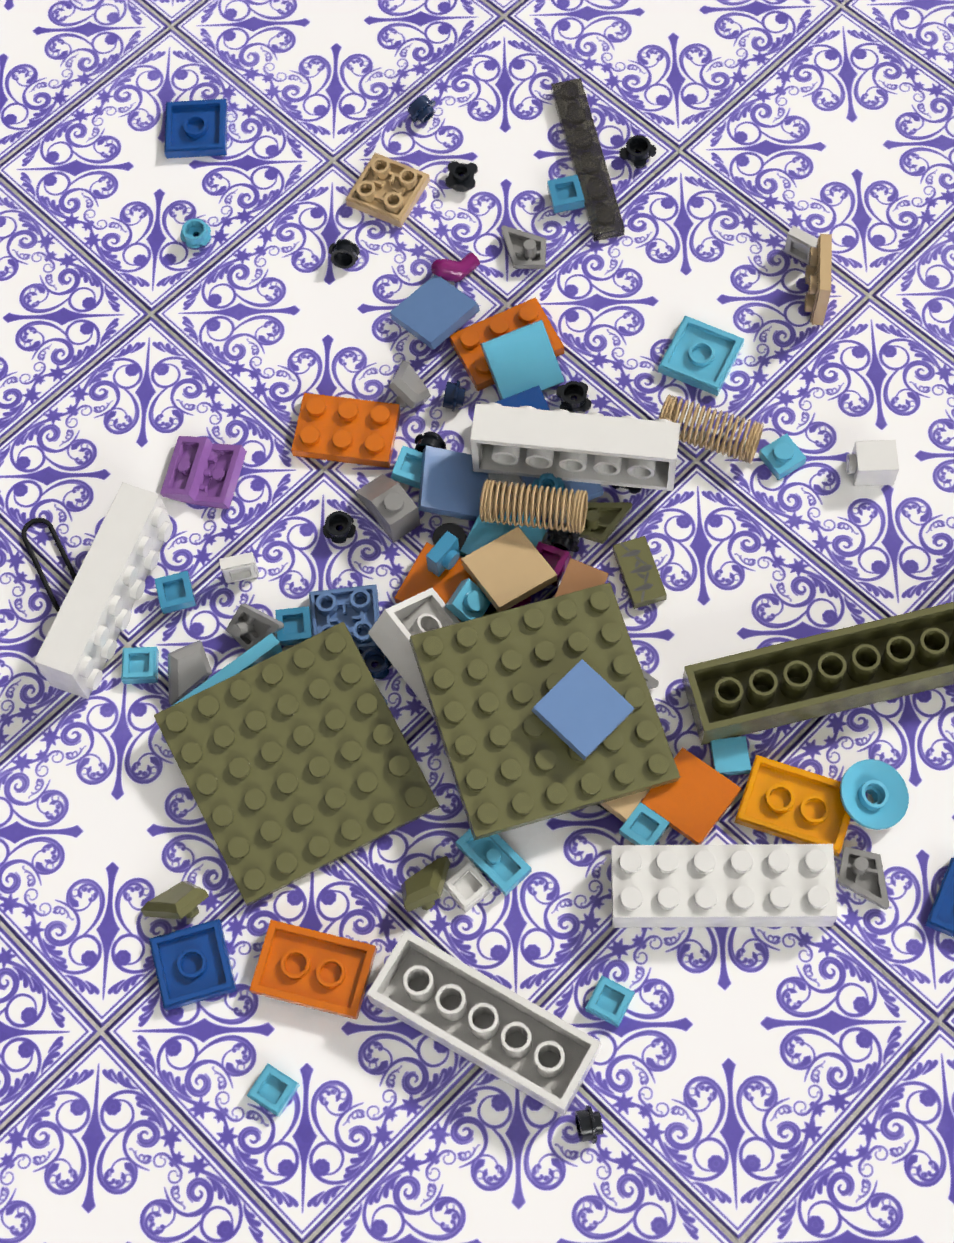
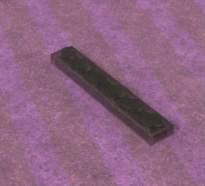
M581 78L551 84V93L574 174L578 175L585 200L584 209L593 241L623 236L625 227Z

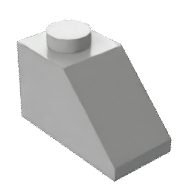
M384 474L355 491L357 497L393 543L421 525L417 505L398 482Z

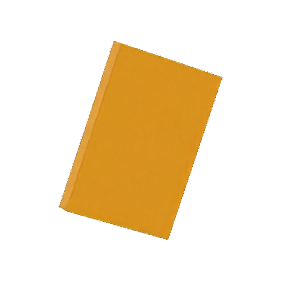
M756 755L734 823L798 844H833L834 856L839 857L851 817L841 802L840 781Z

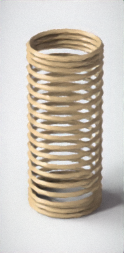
M669 394L666 397L659 419H667L676 423L680 414L678 423H681V428L686 415L679 441L681 440L683 443L687 441L688 445L693 443L694 447L698 445L700 449L703 446L705 450L710 448L711 452L715 450L717 454L721 452L723 456L727 453V456L731 457L733 454L734 459L738 457L740 461L752 463L762 435L763 423L753 422L744 447L751 425V419L748 420L743 438L737 450L746 420L745 417L742 418L737 437L731 449L740 420L738 415L725 448L734 414L730 416L720 445L721 436L729 414L728 412L725 413L714 444L715 435L723 415L722 410L719 412L708 443L717 414V409H714L707 433L702 442L712 408L708 407L701 432L697 439V433L706 409L705 405L702 406L694 434L691 438L692 429L700 409V404L696 405L688 433L685 437L695 403L694 401L691 402L687 412L688 400L683 405V398L678 402L677 396L674 397V395L671 396Z
M487 479L481 491L480 520L486 523H494L496 521L499 524L502 522L503 525L506 523L509 525L514 524L515 526L520 524L521 527L526 525L527 528L538 526L539 529L544 527L545 530L548 528L554 530L556 528L557 531L562 529L563 532L568 530L569 533L576 532V534H581L586 523L588 493L586 490L580 491L578 489L574 496L572 488L568 496L567 488L564 489L562 495L561 487L558 488L556 494L555 486L551 489L550 493L549 486L545 488L544 492L543 485L539 487L538 491L537 484L532 490L531 484L526 489L525 483L520 488L519 482L514 487L513 482L508 485L507 481L502 484L501 480L496 482L495 479ZM518 512V521L516 523V515ZM530 513V522L528 524V516ZM535 513H536V522H535V525H534V517H535ZM542 513V523L540 525V518ZM548 514V524L546 526V518ZM554 514V524L552 527V519ZM560 515V525L558 527V519ZM565 516H566V522H567V523H566V526H565V528H564V520H565Z

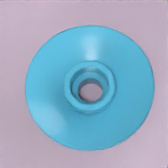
M875 759L861 760L849 767L841 779L840 798L842 805L848 815L861 826L873 830H884L896 825L905 816L909 805L908 789L902 776L889 764ZM865 793L873 797V803L868 801Z

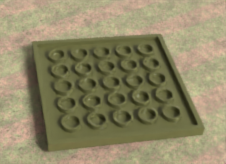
M610 583L410 636L411 648L474 840L673 783L680 779L676 763ZM581 659L635 708L585 760L576 754L532 712V708Z
M344 621L153 715L247 906L440 807Z

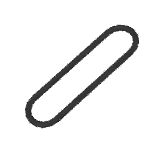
M44 518L31 519L22 529V540L52 605L58 612L60 607L27 539L28 528L35 523L47 525L73 581L76 573L51 522Z

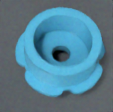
M190 219L182 227L181 240L186 242V246L196 249L205 246L211 240V229L201 219Z

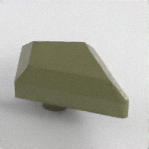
M588 502L586 523L580 537L603 544L631 511L632 503Z
M447 856L436 859L403 882L401 885L402 896L407 912L422 907L423 910H429L435 905L434 900L441 898L451 863Z
M182 881L148 901L141 908V912L145 917L182 919L186 916L190 919L199 913L197 906L209 895L203 888L189 881Z

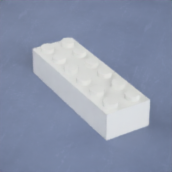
M494 402L486 404L476 403L470 436L473 471L539 478L540 475L545 473H551L556 478L559 477L565 481L673 491L681 423H674L667 419L643 420L629 415L612 417L604 416L597 412L581 414L571 413L564 409L550 411L536 409L532 406L509 407Z
M122 482L34 660L52 687L89 699L92 690H96L99 687L103 676L102 669L107 659L110 660L114 656L117 648L116 640L121 630H125L130 622L131 609L135 600H139L145 590L146 577L149 571H153L156 568L159 560V550L163 542H167L172 534L173 524L160 494Z
M833 844L612 845V928L832 927L838 917Z
M407 930L402 934L367 992L371 1004L563 1116L566 1114L601 1050V1041Z

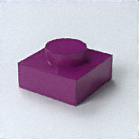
M539 541L536 549L556 572L557 581L551 585L558 587L571 558L570 552Z

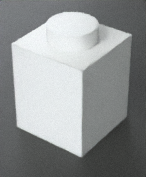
M896 439L855 441L852 454H847L846 457L847 473L853 474L854 486L895 484L900 470Z

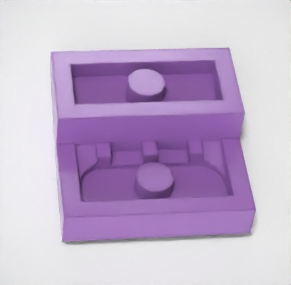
M178 436L160 494L163 497L184 503L229 509L247 451L242 445L213 444L207 437Z

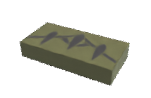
M642 536L613 545L612 550L633 608L637 609L666 600L667 594L646 537Z

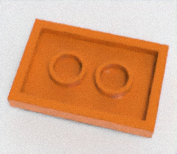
M536 297L454 332L449 336L450 343L477 392L495 384L480 345L483 342L542 320L555 356L564 354V345Z
M304 393L291 449L292 454L297 457L389 468L401 412L400 404Z
M270 920L249 990L253 994L357 1020L377 947Z

